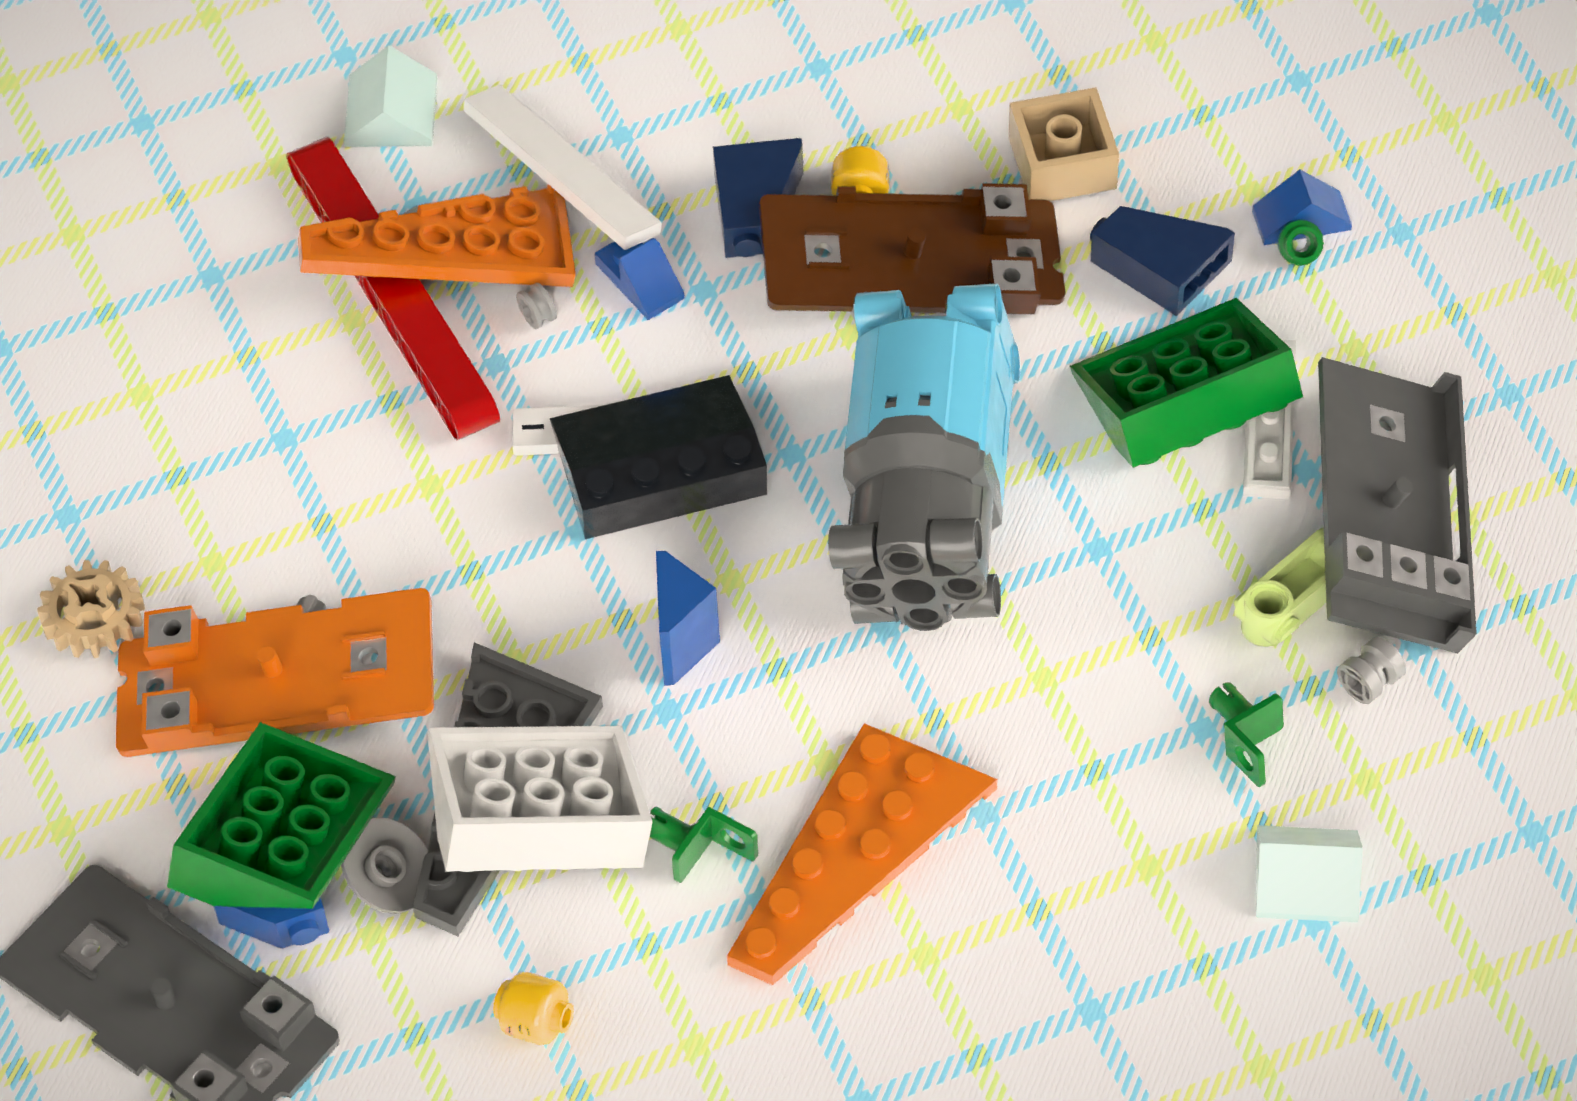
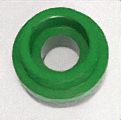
M1295 220L1288 223L1281 230L1278 237V250L1281 256L1293 265L1303 266L1314 262L1323 249L1324 240L1320 229L1315 224L1306 220ZM1299 234H1304L1306 237L1305 247L1301 250H1295L1292 244L1293 239Z

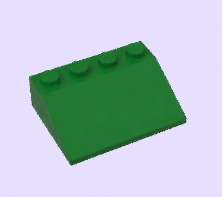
M1237 297L1070 365L1073 377L1116 450L1133 468L1139 465L1152 464L1158 461L1161 456L1182 447L1196 446L1206 437L1223 430L1239 428L1247 420L1266 412L1280 411L1289 403L1303 398L1292 349Z
M260 722L173 844L167 888L212 906L313 909L395 784L396 776Z

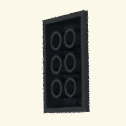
M730 375L550 418L559 455L585 539L767 495V464L754 425Z

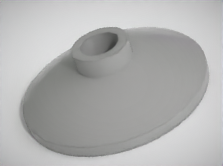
M372 818L342 863L343 875L353 893L371 908L393 914L407 912L413 909L422 864L428 849L421 838L403 823L389 818ZM376 866L382 870L384 876L379 873Z

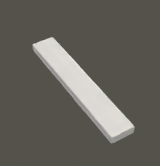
M499 84L464 98L465 113L624 250L661 234L662 222L503 86Z

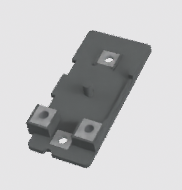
M98 865L88 866L0 957L1 980L60 1022L68 1014L97 1034L92 1039L94 1046L136 1076H139L145 1069L172 1088V1093L169 1095L171 1101H276L280 1097L291 1098L336 1049L340 1042L338 1031L316 1016L311 1000L276 976L270 977L261 970L258 972L254 971L170 913L167 905L155 897L148 900ZM89 944L100 946L99 952L94 956L87 957L82 954L83 948ZM259 1064H268L272 1067L271 1072L265 1077H257L253 1074L254 1068Z

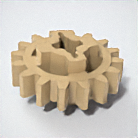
M84 560L82 570L77 572L68 565L65 567L67 577L60 579L52 576L49 579L52 591L40 592L43 606L38 607L37 612L47 640L54 639L56 649L60 652L70 645L73 656L76 658L80 657L84 649H90L94 658H99L101 647L107 646L112 652L118 651L116 641L122 638L131 642L134 637L130 626L140 627L143 624L140 611L145 610V604L136 578L129 579L126 568L123 566L112 572L107 560H104L98 569L92 568L89 560ZM119 598H121V599H122V605H121L120 610L117 611V610L119 609V604H118V601H117V600H118ZM62 609L65 615L63 619H61Z

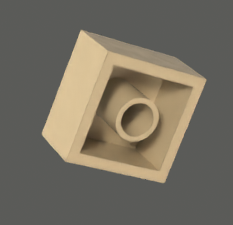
M1097 87L1016 101L1009 104L1008 138L1022 182L1027 184L1029 199L1053 201L1117 189L1119 152Z

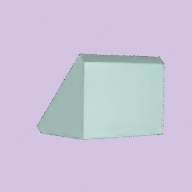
M390 45L386 46L352 72L349 76L344 146H433L437 73Z
M1257 825L1256 918L1358 923L1363 853L1358 830Z

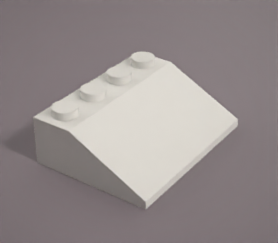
M622 726L439 727L428 729L427 736L437 838L446 871H521L643 867L652 819Z

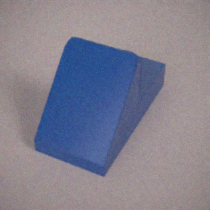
M655 238L626 250L614 241L594 253L595 264L647 320L652 319L685 299V293L660 243Z

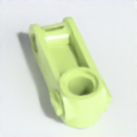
M1324 527L1313 533L1234 600V615L1241 620L1242 634L1249 642L1263 647L1275 646L1281 643L1326 603Z

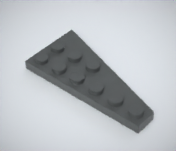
M474 642L468 679H465L462 692L463 701L460 714L454 727L591 726L603 707L602 696ZM434 813L429 848L424 856L413 903L414 917L459 937L500 870L446 871L437 838Z

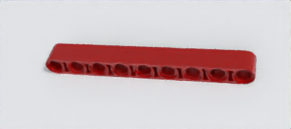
M324 137L286 154L289 168L297 185L321 223L345 218H353L358 222L379 218L376 209L330 137ZM353 275L454 439L458 441L499 423L500 414L493 396L420 279Z

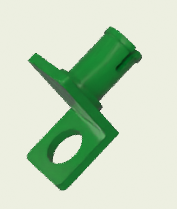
M1225 682L1223 683V688L1229 694L1227 695L1219 686L1216 687L1209 697V705L1226 720L1224 723L1226 756L1260 788L1266 784L1264 754L1256 744L1279 732L1284 727L1283 700L1275 693L1253 706L1237 690L1234 684ZM1244 751H1246V753L1250 757L1252 765L1245 758L1243 754Z
M655 806L650 811L655 817H651L652 826L649 838L675 851L672 856L673 878L679 883L683 882L712 841L752 862L758 857L757 833L709 806L697 823L689 825L662 811L658 806ZM725 829L737 834L744 841V843H740L733 839L731 836L728 835Z

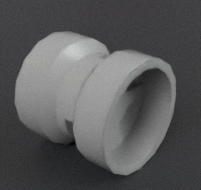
M1382 637L1372 638L1361 647L1360 656H1351L1337 668L1338 679L1343 688L1351 697L1362 704L1369 705L1382 694L1385 684L1392 685L1406 674L1407 668L1402 655L1394 645Z

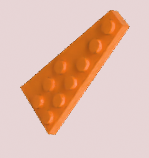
M547 184L545 189L528 191L526 186L511 188L509 195L495 198L478 194L418 205L417 212L398 215L396 210L384 211L379 213L378 219L358 222L353 218H345L301 226L298 235L300 273L521 285L540 283L542 286L573 287L576 276L565 198L549 184Z
M864 723L727 954L728 966L774 985L817 947V941L835 925L839 924L841 926L852 917L854 909L870 895L876 896L929 849V843L949 826L953 828L966 817V811L981 798L985 800L997 790V779Z

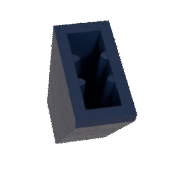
M802 138L713 146L714 177L725 258L752 257L763 254L759 213L760 199L766 194L795 195L804 174Z
M1119 206L1108 218L1103 217L1094 225L1090 233V262L1177 316L1232 262L1235 232L1226 227Z

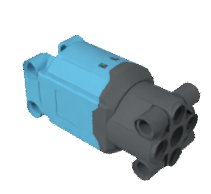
M999 284L955 286L953 294L948 295L946 316L924 315L912 317L909 306H906L900 290L857 293L854 302V315L858 339L856 341L843 466V478L851 497L848 525H831L828 535V551L831 566L833 569H843L844 596L850 601L852 620L854 624L899 622L900 620L901 624L907 625L912 629L932 631L942 627L944 623L950 622L952 616L954 619L999 617L1001 611L999 578L997 574H988L991 532L1002 525L1013 384H1018L1020 377L1019 351L1012 334Z

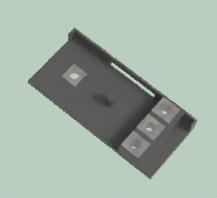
M1322 357L1318 362L1327 620L1458 654L1477 635L1462 377L1444 372L1435 384L1429 387ZM1379 421L1388 423L1392 431L1383 429ZM1454 469H1456L1460 557L1456 561H1453L1449 474Z

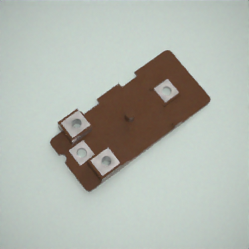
M982 183L981 189H963L962 195L856 193V187L838 186L836 196L766 194L760 199L759 213L767 305L773 310L852 312L857 293L900 290L905 304L909 306L911 313H945L948 295L953 294L955 286L996 283L999 284L1007 314H1035L1038 305H1059L1064 301L1066 294L1064 276L1062 272H1058L1053 266L1060 263L1061 260L1055 207L1048 200L1029 199L1027 184ZM818 248H824L831 255L819 257L814 251ZM1018 252H1026L1031 257H1017L1016 254Z

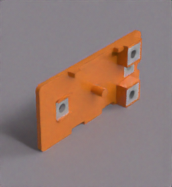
M415 588L341 599L340 608L305 613L303 612L302 605L246 612V621L209 626L206 618L198 619L192 605L145 611L144 637L135 638L131 642L125 640L118 648V672L120 676H126L127 680L122 686L117 687L116 748L120 755L131 757L246 741L260 722L289 734L426 716L434 708L431 596L427 589ZM366 654H378L377 660L371 664H363L361 662ZM153 684H164L162 691L148 692Z

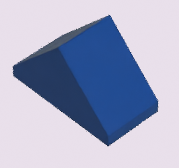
M1301 169L1252 206V213L1263 245L1278 243L1281 230L1288 223L1295 220H1306L1315 224L1320 229L1322 235L1350 231L1352 228V223L1340 190ZM1299 234L1293 240L1304 239L1306 237L1304 234Z

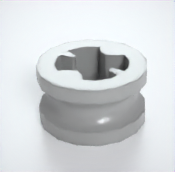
M535 283L531 285L529 293L525 291L518 292L516 294V301L527 323L533 329H538L542 327L544 319L548 321L555 320L557 318V311L547 290L540 283Z

